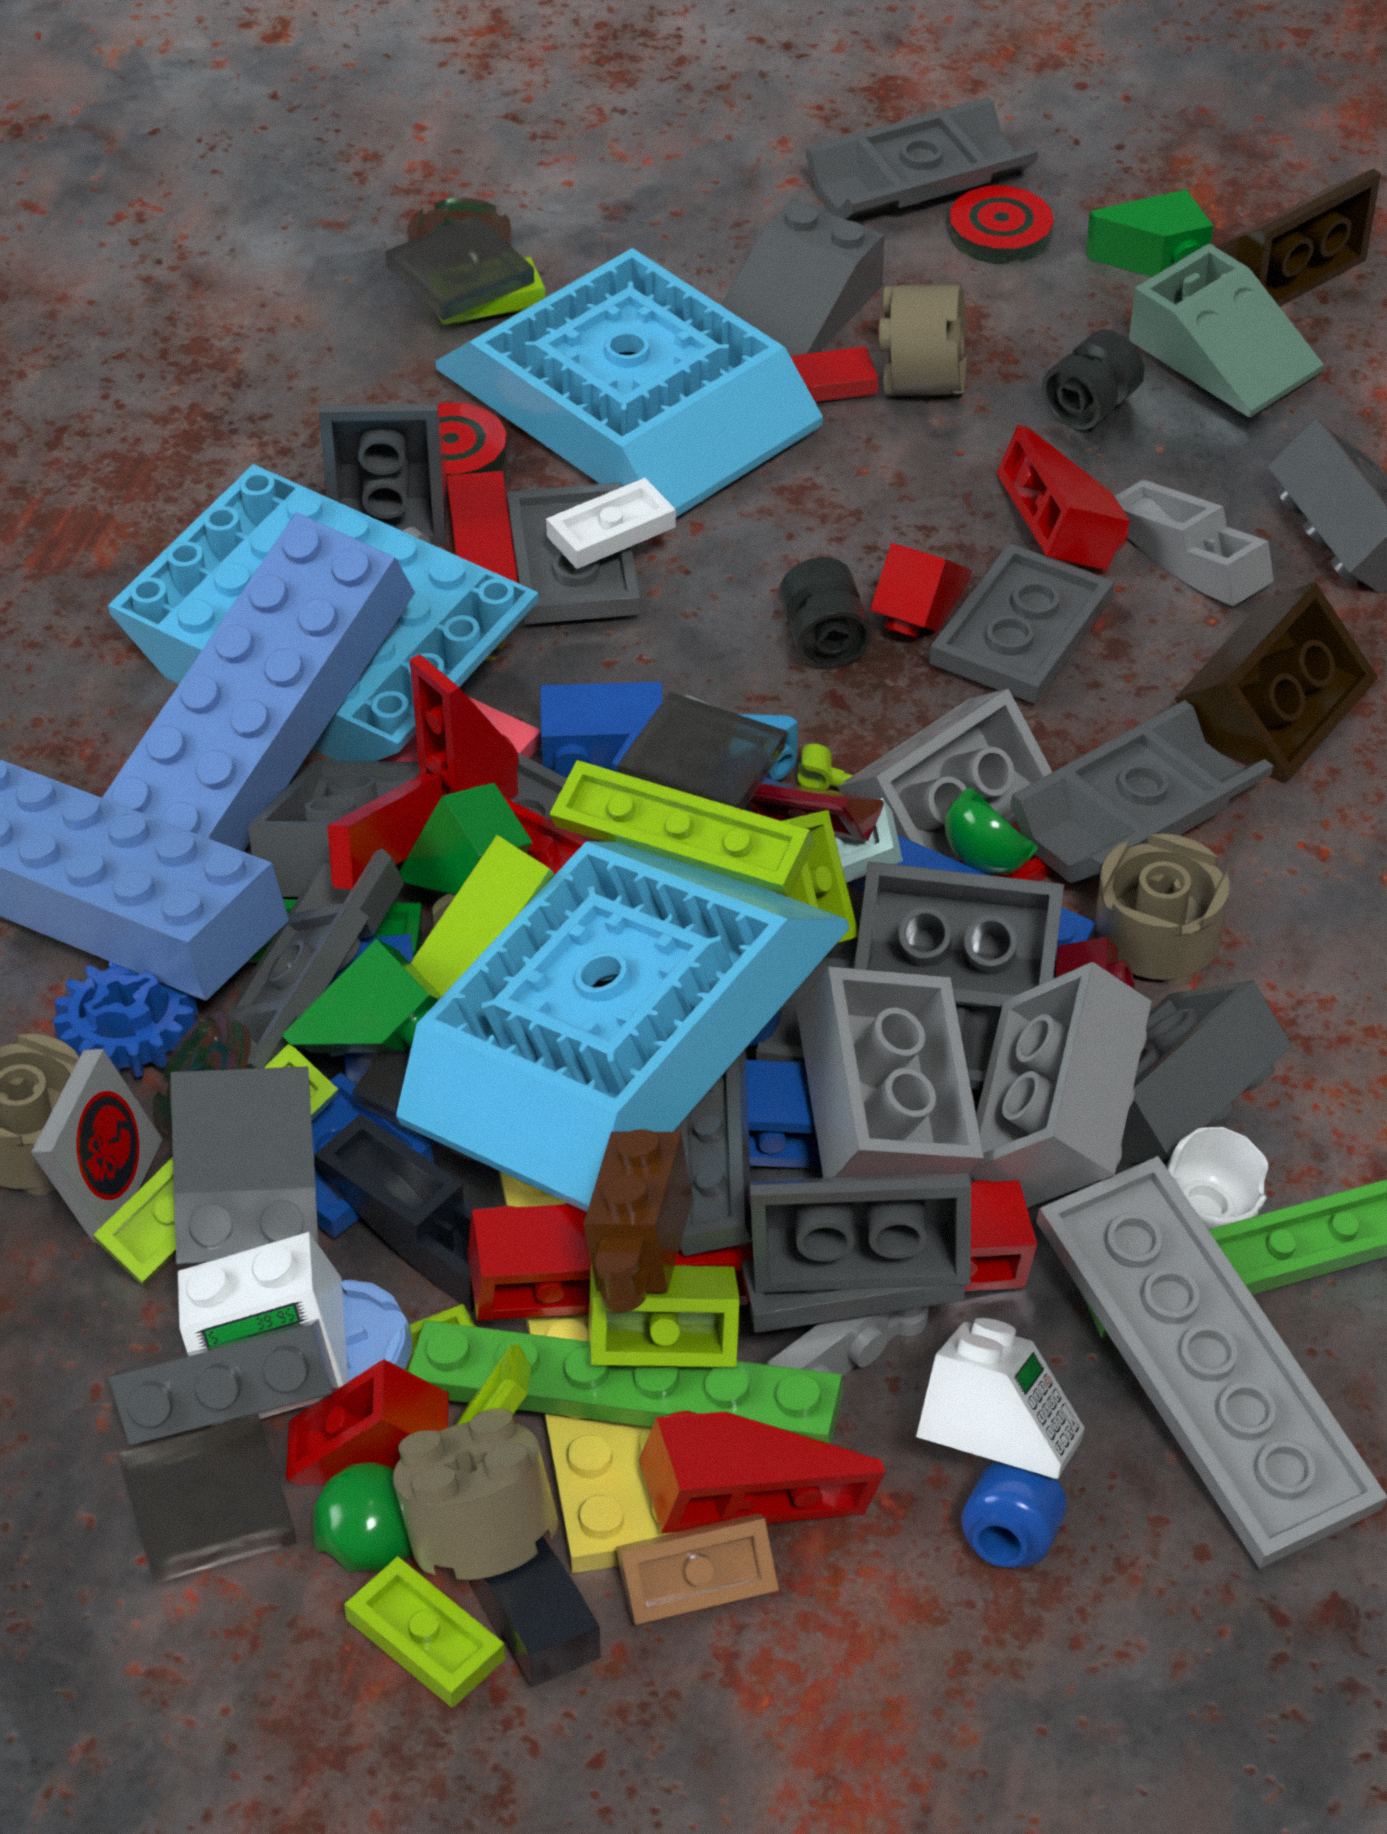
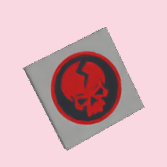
M104 1049L83 1050L31 1153L93 1243H97L94 1240L93 1234L139 1190L163 1139Z

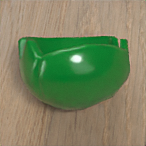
M972 787L964 790L947 810L945 832L952 852L965 865L990 876H1008L1018 871L1038 850V846L1014 829Z
M374 1462L349 1465L327 1481L315 1503L311 1517L313 1544L319 1553L326 1551L339 1561L349 1573L359 1570L382 1571L397 1556L405 1561L413 1555L393 1483L394 1469L387 1465Z

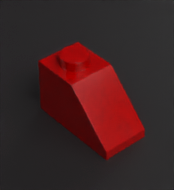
M891 542L870 611L887 616L884 628L917 638L921 627L938 632L967 586L972 570L945 558Z
M385 1359L381 1360L336 1389L332 1394L322 1398L289 1420L286 1481L296 1486L325 1485L330 1478L349 1465L366 1462L379 1463L395 1469L401 1458L398 1447L404 1438L418 1431L433 1430L438 1432L448 1428L449 1393Z

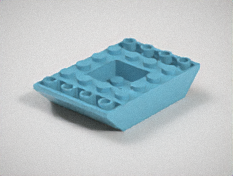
M633 248L600 265L436 360V369L598 483L620 482L621 487L646 478L676 509V517L823 425V416L783 345Z
M253 464L108 605L109 614L165 678L179 684L296 512L394 556L415 594L312 749L337 761H378L400 752L416 734L410 659L421 654L460 687L539 602V593Z
M586 841L416 1024L396 1117L401 1125L587 1212L611 1132H629L638 1129L650 1130L652 1132H673L850 929L847 919L769 889L625 844ZM615 979L605 986L593 987L599 980L608 981Z

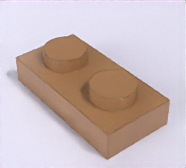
M759 1513L616 1547L629 1615L635 1625L779 1591L766 1521Z

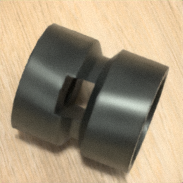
M1101 329L1096 331L1080 343L1071 354L1065 356L1048 370L1042 379L1044 401L1051 413L1062 424L1076 430L1090 429L1097 425L1116 405L1121 404L1142 384L1145 374L1142 357L1135 345L1124 335L1113 330Z
M829 557L811 558L795 565L785 574L779 585V597L786 618L790 623V630L797 652L805 663L821 669L839 668L854 662L865 653L871 642L872 629L860 601V595L853 575L846 564L838 559Z

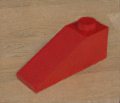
M1018 424L996 474L1047 557L1107 570L1115 552L1123 547L1127 539L1128 525L1130 523L1128 516L1112 492L1029 427Z
M421 654L410 659L420 774L441 775L443 795L494 782L503 797L510 800L519 794L517 775L519 755L511 740L504 734H501L469 697Z
M679 1411L668 1416L656 1417L639 1458L662 1533L680 1532L756 1513L761 1514L765 1518L766 1524L862 1515L866 1513L886 1473L880 1459L726 1411L698 1414L692 1411Z

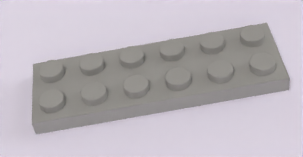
M1159 1156L1039 1208L1036 1220L1037 1225L1259 1569L1383 1509L1387 1501L1386 1493Z

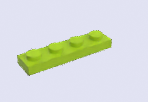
M576 760L549 813L554 825L558 828L603 842L625 844L769 889L787 897L790 896L815 843L809 829Z
M290 1044L264 1067H308L311 1120L316 1118L338 1096V1088ZM173 1157L93 1234L94 1240L143 1287L176 1256Z

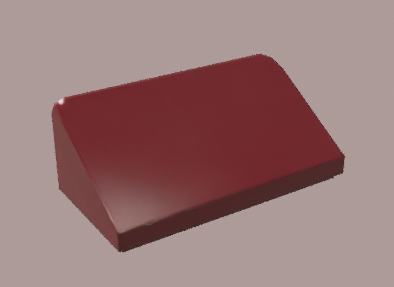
M739 780L735 787L740 797L753 813L779 821L829 810L834 835L858 841L869 840L884 807V802L877 798L783 782Z

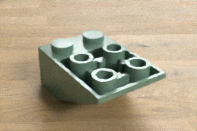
M1209 243L1134 288L1129 341L1249 418L1318 375L1324 369L1323 362L1250 268Z

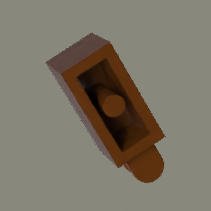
M638 1129L629 1132H611L584 1221L596 1291L601 1292L602 1303L610 1311L628 1312L634 1310L645 1301L647 1292H668L693 1199L681 1132H652L650 1130Z

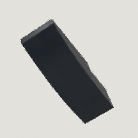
M359 1114L314 1154L315 1164L363 1219L405 1260L438 1288L472 1312L475 1309L468 1260V1244L472 1209L476 1208L464 1201L463 1183L363 1114Z
M543 1536L535 1542L538 1554L527 1563L492 1577L467 1580L497 1637L504 1643L508 1642L532 1688L601 1658L600 1626L577 1586Z

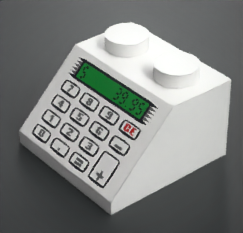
M310 1232L179 1270V1327L186 1350L191 1352L319 1318L339 1388L348 1382L341 1276ZM327 1395L212 1424V1427L216 1432L314 1404Z
M977 1318L973 1324L964 1321L935 1356L916 1437L1058 1479L1082 1442L1085 1430L1083 1424L1033 1341L1015 1336L1016 1329L1013 1326L998 1320Z

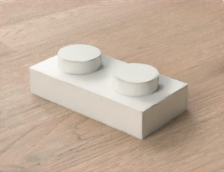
M646 478L546 518L547 537L576 569L676 527V509Z

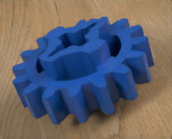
M110 961L109 969L100 971L92 965L85 967L87 980L80 982L69 979L65 983L68 997H59L54 1001L57 1016L53 1018L58 1040L73 1048L79 1058L83 1050L104 1049L118 1072H120L121 1068L130 1067L135 1077L142 1076L144 1071L143 1064L151 1061L162 1069L168 1066L166 1052L170 1050L176 1053H185L187 1051L185 1036L196 1035L198 1031L195 1017L198 1015L195 996L159 982L156 976L148 970L139 974Z

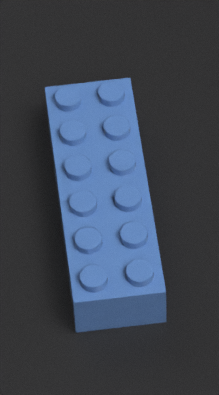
M296 512L102 798L244 852L250 843L248 824L285 790L414 596L415 591L396 558Z
M0 759V917L139 974L148 970L156 976L159 982L205 1001L289 921L272 862Z

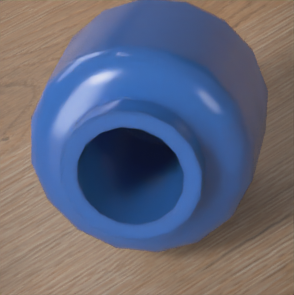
M996 1461L982 1471L962 1511V1531L969 1545L985 1561L1005 1568L1019 1569L1031 1567L1047 1556L1067 1512L1066 1495L1059 1481L1055 1478Z

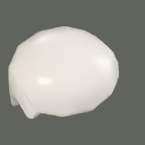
M1223 1126L1196 1128L1179 1141L1168 1161L1167 1170L1207 1229L1258 1216V1211L1267 1199L1265 1195V1178L1268 1162L1265 1156L1248 1137Z

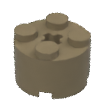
M961 284L885 286V318H880L879 323L881 352H888L890 362L884 365L885 396L963 394L967 378V356H964V339H967L965 294Z
M1164 833L1152 834L1148 836V843L1129 847V841H1126L1115 847L1108 854L1102 865L1095 915V938L1107 936L1109 941L1118 949V961L1126 960L1134 975L1150 979H1160L1162 982L1172 986H1182L1190 983L1194 979L1195 973L1211 963L1219 951L1230 892L1228 874L1226 872L1225 876L1216 865L1217 856L1209 848L1187 837Z
M34 1033L16 1035L18 1043L0 1046V1186L24 1189L32 1195H45L56 1188L31 1151L59 1099L79 1056L73 1048L56 1038Z
M505 1409L485 1410L474 1416L468 1423L455 1425L438 1432L433 1430L418 1431L408 1435L399 1444L398 1450L401 1458L393 1472V1483L414 1559L425 1572L436 1575L434 1565L453 1568L456 1579L475 1580L499 1575L527 1563L538 1554L535 1542L546 1531H548L551 1539L557 1531L558 1517L538 1440L529 1429L514 1422L513 1414Z

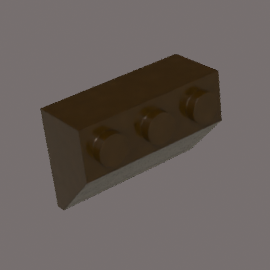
M1373 168L1332 185L1305 200L1299 201L1297 204L1273 217L1261 221L1259 224L1233 238L1223 241L1215 247L1250 268L1274 301L1281 307L1366 261L1381 173Z
M1313 582L1265 599L1174 699L1178 704L1185 700L1194 706L1205 742L1216 751L1246 766L1265 759L1273 765L1272 774L1269 777L1279 782H1285L1295 775L1378 679V676L1317 583Z

